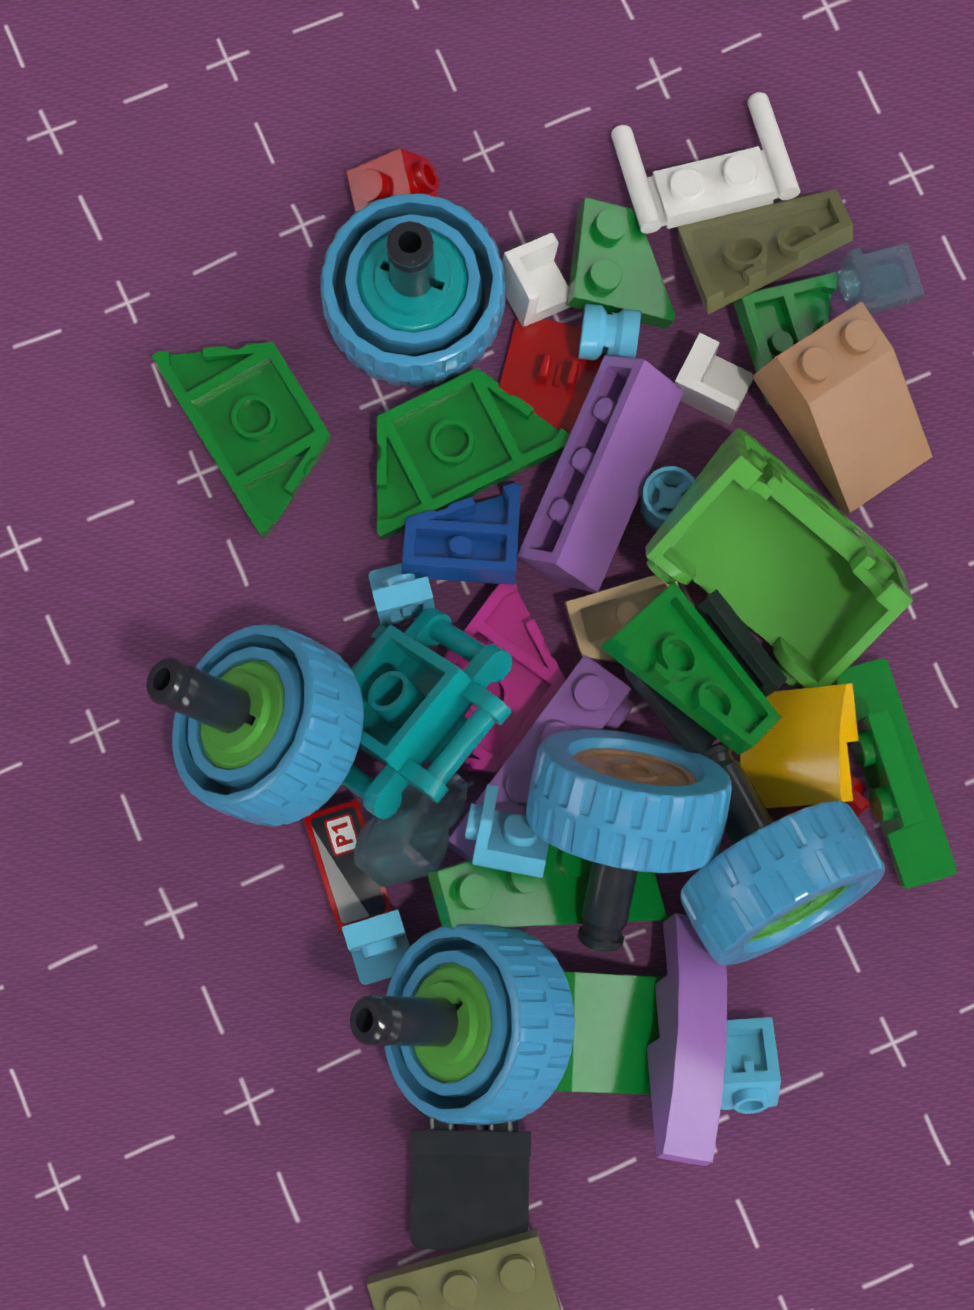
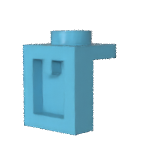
M402 563L373 570L369 573L368 577L381 625L389 626L390 624L394 625L413 620L425 609L435 608L428 576L416 578L415 574H402Z
M487 784L483 805L471 803L465 839L476 840L472 865L542 878L549 843L534 833L529 826L526 815L495 811L499 786Z
M398 909L342 927L348 950L352 954L359 980L363 985L391 978L399 961L410 948Z
M772 1017L727 1020V1043L721 1109H734L739 1113L753 1114L764 1111L768 1107L776 1106L779 1099L781 1077Z

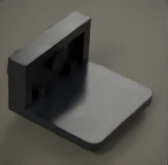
M717 589L693 605L765 697L777 691L787 681L786 676ZM626 667L624 668L625 674L631 681L636 693L646 700L667 727L671 737L685 751L702 754L707 750L708 746L714 743L717 739L630 670Z
M424 1117V1129L413 1128L411 1130L412 1189L410 1239L415 1247L419 1249L463 1250L528 1231L531 1131H519V1120L483 1125V1130L460 1129V1124L445 1123L435 1118Z

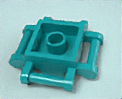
M428 608L420 613L405 633L391 624L388 627L380 624L370 636L373 642L351 668L359 684L363 701V730L359 748L385 767L373 779L352 764L341 785L361 798L366 810L380 819H387L397 812L402 801L401 793L409 783L438 804L449 791L445 786L489 730L495 723L502 725L512 713V710L501 699L486 689L491 682H499L507 676L512 666L510 653L495 644L484 645L453 626L450 617L436 608ZM441 644L470 663L462 670L429 649V647ZM471 706L475 707L476 710L470 716V718L467 719L464 715L471 708ZM428 761L431 766L426 770L423 766Z

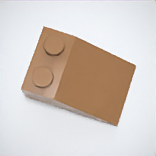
M862 301L776 356L752 376L845 516L933 457L894 348Z

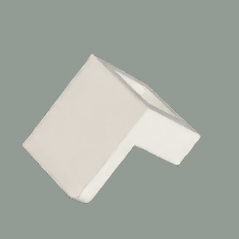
M554 233L547 234L504 252L503 265L506 279V297L522 327L571 307L567 306L569 287L554 262L559 244Z
M699 333L675 380V384L684 390L680 401L731 425L753 381V374L716 356L720 342Z

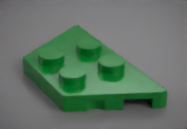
M273 342L246 344L240 349L219 346L203 348V352L171 355L169 351L154 353L151 355L153 362L261 539L269 536L331 442L330 433Z
M478 368L378 415L377 534L380 540L383 541L404 531L407 517L429 510H444L451 503L473 497L562 453L570 434L562 428L559 431L534 413L533 407L519 397L509 395L499 387L498 382Z

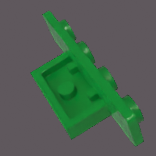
M881 658L847 668L834 681V684L853 683L859 741L851 742V748L856 762L862 767L869 788L870 807L874 817L880 822L900 886L907 890L955 875L957 868L888 661Z

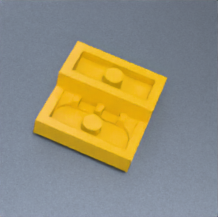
M853 683L776 691L767 696V700L782 718L754 747L740 754V764L766 808L816 805L828 801H853L847 742L859 741Z

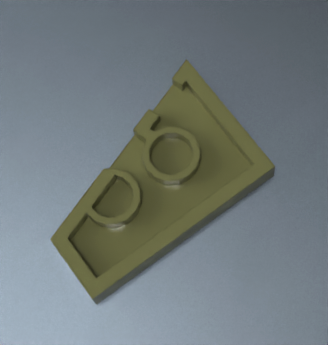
M837 189L677 227L678 243L707 315L853 241V223Z
M538 1229L368 1276L367 1287L374 1310H562Z

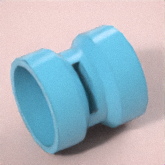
M585 303L578 359L595 361L601 354L635 358L641 310L624 308L619 313L612 312L611 315L607 314L602 305Z
M668 466L654 471L646 479L640 499V514L650 528L658 531L672 512L663 510V508L668 510L674 509L695 481L694 477L685 469Z

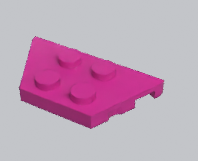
M498 584L463 631L484 645L495 644L510 653L512 666L509 673L503 680L491 682L486 689L501 699L512 710V713L502 725L494 724L459 769L496 775L566 681L555 658L551 656L535 620L531 618L519 595L516 584ZM451 650L444 656L445 659L462 670L470 663ZM471 706L464 716L469 719L476 708Z

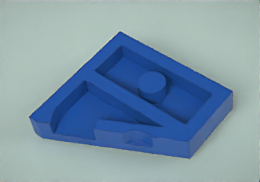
M521 484L503 486V494L501 496L476 504L473 498L469 497L451 503L444 510H429L407 517L404 533L402 574H415L416 578L428 576V579L515 585Z

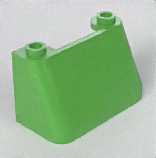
M736 428L722 443L646 545V557L649 558L647 565L663 582L670 585L678 581L688 585L693 580L708 594L717 589L739 618L773 646L774 655L779 661L776 665L786 676V683L794 689H800L802 686L805 688L830 686L913 602L906 577L897 561L880 544L768 449L739 428Z

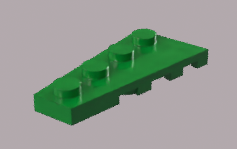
M548 844L542 878L472 865L473 858L427 873L441 925L448 926L452 930L459 924H488L501 927L583 924L581 914L592 861L574 856ZM638 871L628 922L667 920L655 872Z

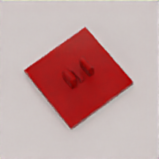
M516 317L499 387L509 395L517 396L533 407L535 414L559 431L562 428L571 434L606 354H601L595 361L578 359L581 327L549 319H542L522 327Z

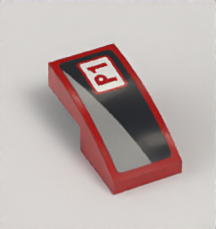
M356 799L304 817L339 933H343V926L393 911L359 800Z

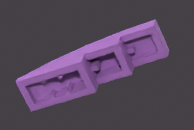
M675 913L663 922L668 975L655 984L660 1038L647 1046L656 1158L708 1166L713 1163L722 1104L727 1043L726 966L719 965L712 959L693 928L689 917Z

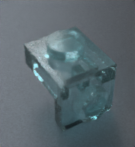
M908 243L864 255L860 247L849 250L842 264V269L838 270V283L844 301L846 303L853 301L854 306L862 301L870 314L920 301L924 295Z

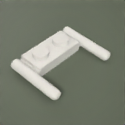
M756 92L747 101L763 150H760L759 146L654 171L653 176L647 177L632 129L627 125H619L612 130L611 138L642 233L656 232L661 226L665 225L667 229L766 206L773 204L774 199L790 200L799 195L800 188L769 98L765 93Z

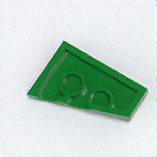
M675 582L660 591L599 646L737 755L754 747L782 718Z

